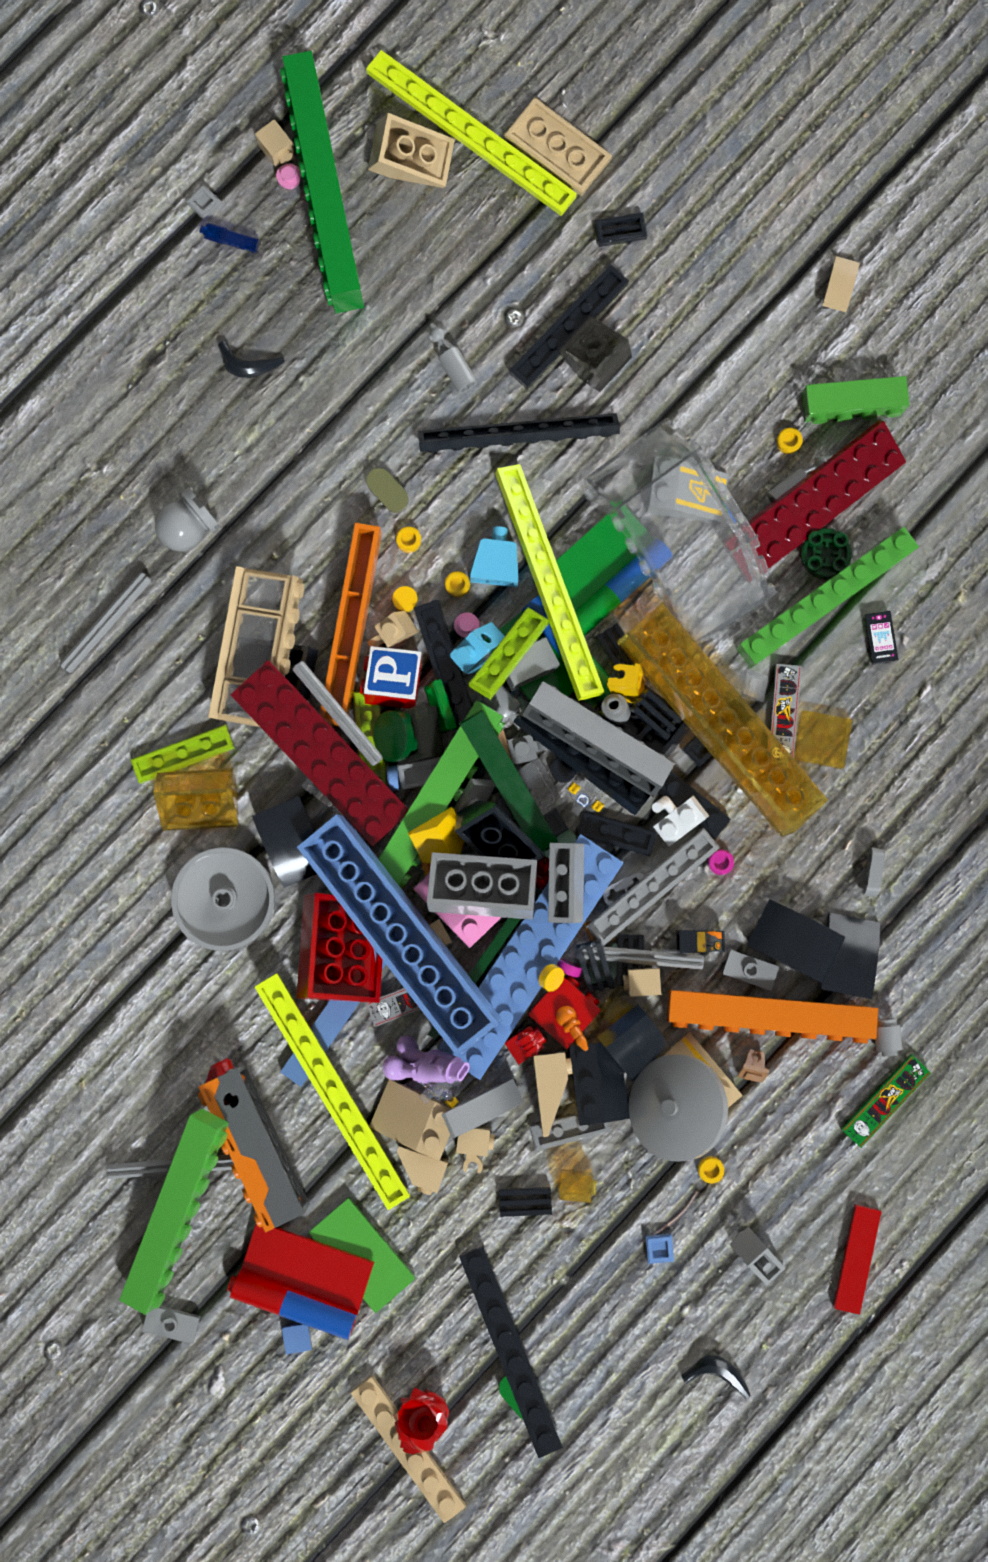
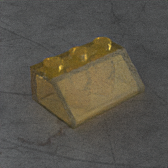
M234 768L157 773L153 793L162 831L239 826L238 793Z

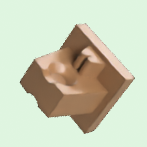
M750 1049L737 1077L763 1083L769 1074V1069L765 1068V1053Z

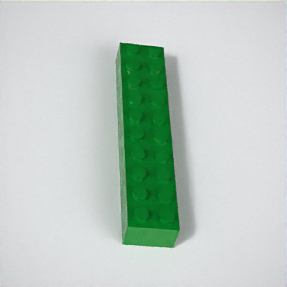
M312 51L282 56L284 67H280V72L284 83V92L289 108V117L294 133V142L299 158V166L328 306H334L335 314L364 308L313 54Z

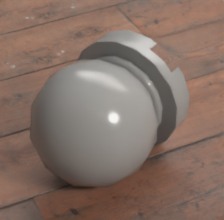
M189 487L181 492L184 497L182 499L183 502H171L163 506L156 516V535L160 543L173 551L186 552L196 547L202 541L205 530L210 529L214 533L221 528Z

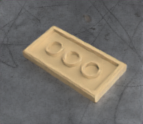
M535 97L504 134V138L580 196L585 193L612 159L610 153Z

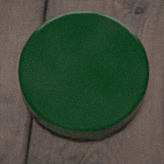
M821 528L810 533L800 550L801 562L806 571L820 579H831L848 567L852 557L848 536L831 528Z
M390 710L383 712L377 718L374 725L373 739L375 748L384 760L389 762L402 761L411 751L416 750L418 742L416 737H414L411 716L408 712Z

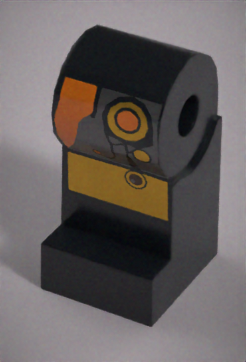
M676 930L677 953L725 952V931Z

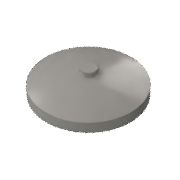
M233 848L209 849L194 856L178 873L171 894L172 912L181 931L195 944L215 951L239 949L256 940L269 925L276 901L274 884L266 868L252 855Z
M666 1055L650 1062L639 1073L629 1097V1117L636 1137L653 1155L668 1161L694 1160L708 1153L717 1144L724 1132L728 1116L726 1092L720 1078L706 1063L687 1055Z

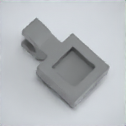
M530 735L507 740L514 765L538 760L536 752L548 750L538 741H534Z

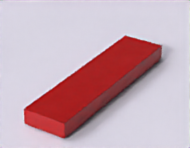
M854 1204L833 1302L834 1309L858 1315L861 1313L882 1212L879 1209Z

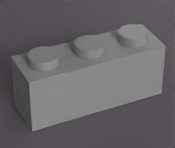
M550 843L548 922L581 923L583 922L584 844Z

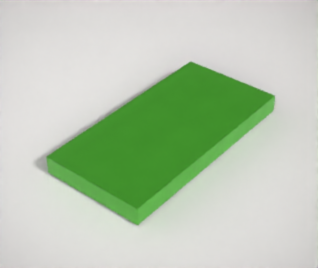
M350 1197L309 1231V1234L315 1241L375 1262L363 1297L375 1314L416 1278Z

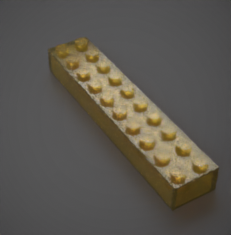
M663 603L616 641L634 663L641 665L643 674L781 837L798 830L828 801L825 795Z

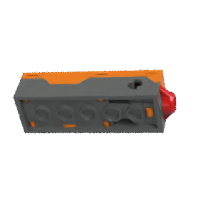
M228 1058L211 1065L206 1083L199 1086L200 1092H198V1097L204 1107H208L210 1113L229 1122L226 1129L227 1139L221 1147L226 1155L229 1154L233 1161L231 1168L236 1179L240 1178L245 1187L242 1189L247 1203H252L256 1211L253 1213L256 1224L259 1228L263 1227L266 1233L303 1215L310 1203L246 1065L234 1067ZM237 1095L238 1099L233 1100L232 1096Z

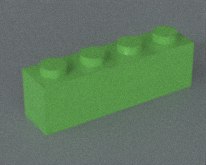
M906 376L806 385L802 392L805 422L812 421L813 424H823L832 419H837L838 422H847L854 417L870 420L876 418L877 415H887V417L893 418L901 416L910 406Z

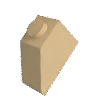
M399 1143L397 1153L412 1185L417 1186V1191L427 1195H431L432 1192L438 1193L448 1159L441 1157L440 1161Z

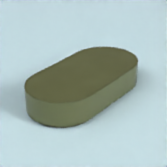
M376 468L369 472L366 482L374 496L388 511L392 513L404 511L408 506L409 500L406 491L385 469Z

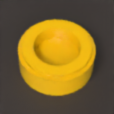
M792 427L783 429L776 440L778 449L785 454L797 452L803 442L801 433Z
M407 526L398 531L396 542L399 549L406 553H412L419 549L421 535L416 528Z
M460 571L450 573L445 579L447 593L456 598L465 596L470 589L468 576Z
M402 586L395 590L392 597L395 608L398 611H406V613L414 610V607L418 604L415 590L408 586Z
M555 964L547 965L539 975V985L549 992L556 990L563 982L564 971Z
M706 1156L700 1160L697 1171L703 1181L713 1184L722 1179L724 1166L718 1158Z

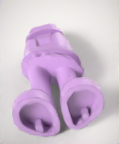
M407 1035L402 1036L398 1040L397 1052L399 1057L394 1055L388 1056L383 1063V1073L389 1080L413 1078L414 1081L419 1083H453L454 1081H462L470 1068L469 1063L463 1062L461 1058L446 1053L441 1049H433L429 1052L420 1051L417 1041Z

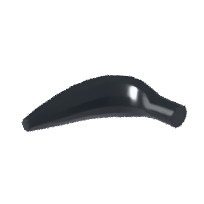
M221 341L218 344L222 353L224 367L229 373L239 378H253L263 375L285 362L283 357L256 361L242 360L233 354L227 341Z
M707 1355L698 1360L692 1368L681 1374L686 1384L703 1374L715 1375L725 1380L745 1399H749L751 1396L738 1370L721 1356Z

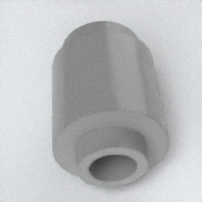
M610 694L602 702V711L611 724L621 725L629 719L631 714L630 707L622 695Z
M897 1018L878 1019L875 1044L876 1051L882 1052V1056H897L898 1051L903 1050L900 1024H897Z

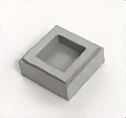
M202 185L186 201L187 205L204 221L222 205L221 201L205 185Z

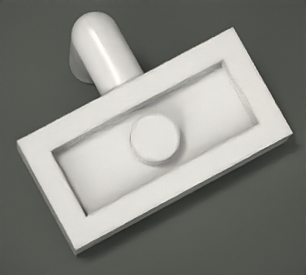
M663 796L652 805L654 812L659 813L665 809L669 814L653 826L668 846H671L709 817L708 813L694 796L678 808L667 796Z

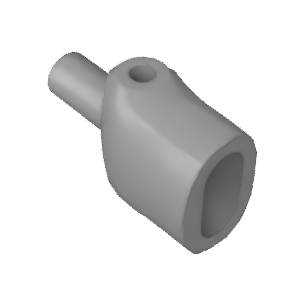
M503 685L491 700L487 697L482 700L485 705L505 716L502 722L509 719L513 723L518 715L517 711L520 708V702ZM513 723V724L516 726V728L519 730L520 727L517 726L515 723Z

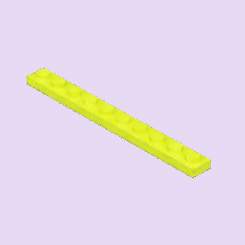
M382 50L366 68L368 75L560 216L565 213L576 199V192Z
M521 465L497 468L495 472L497 481L576 697L580 701L600 696L604 693V689Z
M276 973L256 985V991L387 1210L409 1198L410 1193L279 974Z

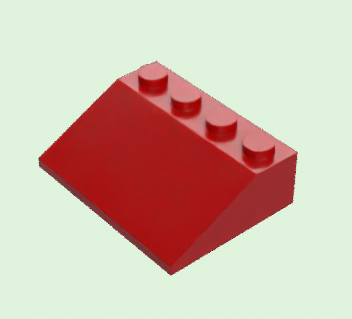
M322 893L304 895L296 998L380 1003L383 959L377 953L375 962L373 946L334 895Z

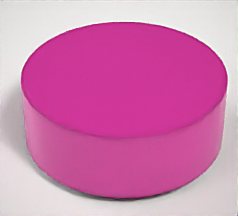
M720 849L708 857L707 863L712 873L725 875L732 870L734 859L730 852Z
M560 959L557 963V966L564 971V974L577 978L580 977L582 972L581 966L565 959Z

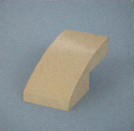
M835 257L822 306L842 312L847 311L858 273L859 262Z

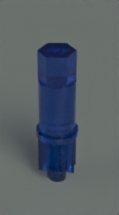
M207 223L206 227L202 225L200 227V233L204 235L203 239L252 253H257L259 249V239L211 223Z

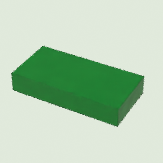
M435 680L426 685L424 690L439 735L457 728L442 680Z

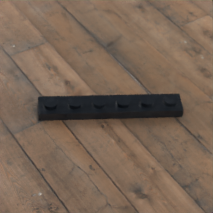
M610 264L509 370V374L528 390L628 285L629 280Z
M528 704L516 716L513 723L634 816L649 799L650 795L522 716Z

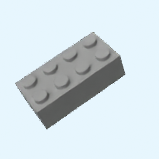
M432 853L427 895L428 911L533 920L537 860Z

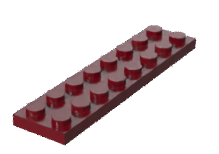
M878 420L722 541L746 582H753L807 540L810 533L820 530L906 463L886 423Z
M269 660L230 694L372 846L405 817L409 809Z

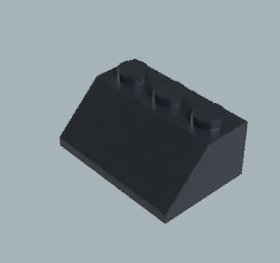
M477 800L458 812L455 832L479 856L537 861L545 857V853L495 803Z
M588 1044L587 1051H584L579 1046H569L578 1125L583 1126L630 1119L624 1071L603 1044Z

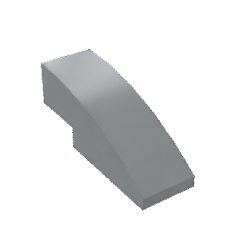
M510 1079L482 1093L476 1094L442 1113L451 1137L455 1138L522 1104L523 1100L514 1079Z

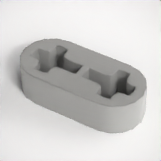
M871 847L868 852L862 886L863 895L877 897L879 894L885 862L884 849Z
M633 874L608 886L602 896L604 903L607 906L614 903V901L607 899L610 896L611 889L615 892L623 889L626 893L628 891L627 887L633 884L632 879L636 878L640 881L645 876Z

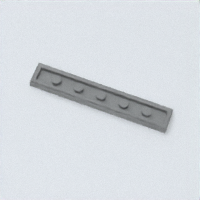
M702 828L585 927L596 940L601 939L604 946L720 847L707 831Z

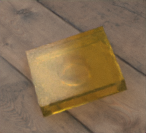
M802 710L795 743L794 761L843 770L853 719Z

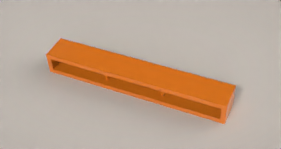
M355 523L325 683V688L348 715L350 714L382 538L380 527ZM321 705L320 715L331 727L341 729Z
M668 989L666 1020L673 1022L672 1027L688 1028L689 1023L698 1024V1029L714 1030V1026H724V1031L739 1032L740 1028H748L751 1034L765 1035V1030L775 1031L776 1036L791 1037V1032L801 1033V1038L817 1039L818 1034L827 1035V1040L842 1041L843 1037H853L852 1042L868 1043V1039L877 1038L878 1008Z

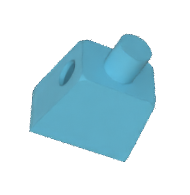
M495 526L493 527L492 539L483 538L480 540L470 573V582L518 588L517 545L515 542L507 541V528Z
M490 622L473 630L450 653V657L465 674L477 673L505 636ZM485 636L490 640V643L485 641Z

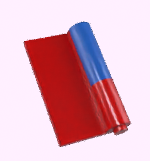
M256 1224L241 1271L237 1277L232 1276L227 1291L231 1292V1299L349 1340L375 1262L278 1227L265 1233L263 1227L259 1228Z

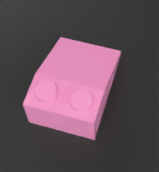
M430 872L413 888L426 903ZM435 912L469 948L501 918Z

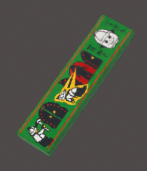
M910 1054L841 1127V1130L855 1144L862 1148L931 1072Z

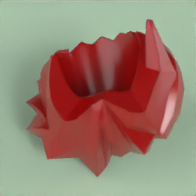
M414 1388L410 1397L400 1398L402 1407L393 1415L398 1439L401 1440L400 1448H403V1451L408 1454L431 1451L434 1443L446 1431L447 1418L449 1416V1410L444 1398L435 1392H430L428 1389H425L423 1392Z

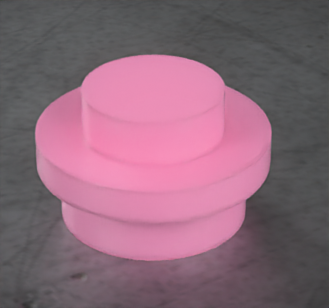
M284 164L277 170L276 178L281 187L294 189L301 181V173L297 166Z
M472 613L460 614L454 622L456 633L466 638L473 630L479 628L478 618Z

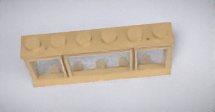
M236 566L208 718L260 727L230 694L267 660L284 677L288 674L290 670L289 653L295 643L294 626L297 624L300 616L298 609L299 599L304 594L302 579L294 575Z

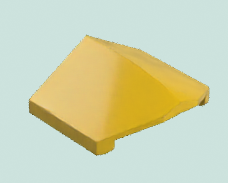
M452 807L407 833L423 863L431 864L432 853L461 854L465 841L455 832L457 815Z

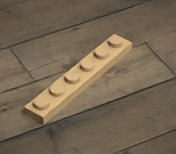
M371 1375L351 1390L353 1398L445 1524L463 1510L466 1503L429 1452L408 1454L403 1451V1448H400L401 1440L398 1439L395 1419L393 1417L398 1412V1409L375 1377Z

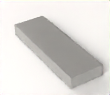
M577 1113L555 1118L548 1137H542L541 1122L530 1125L536 1151L611 1132L609 1122L579 1126Z

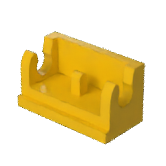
M636 663L635 666L617 664L614 666V670L624 671L625 676L621 679L616 677L608 678L607 686L610 693L620 694L627 702L634 703L643 691L646 681L641 665Z

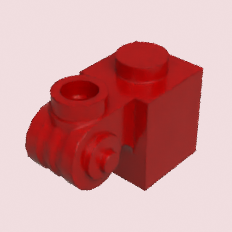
M529 1024L508 1038L505 1045L519 1065L528 1058L536 1056L539 1051L544 1049L543 1044L546 1042V1039L538 1027L533 1029Z

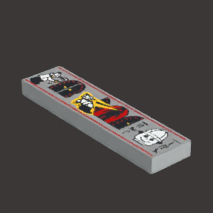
M775 665L767 765L793 767L802 666Z
M405 988L380 997V1003H366L375 1027L421 1010Z

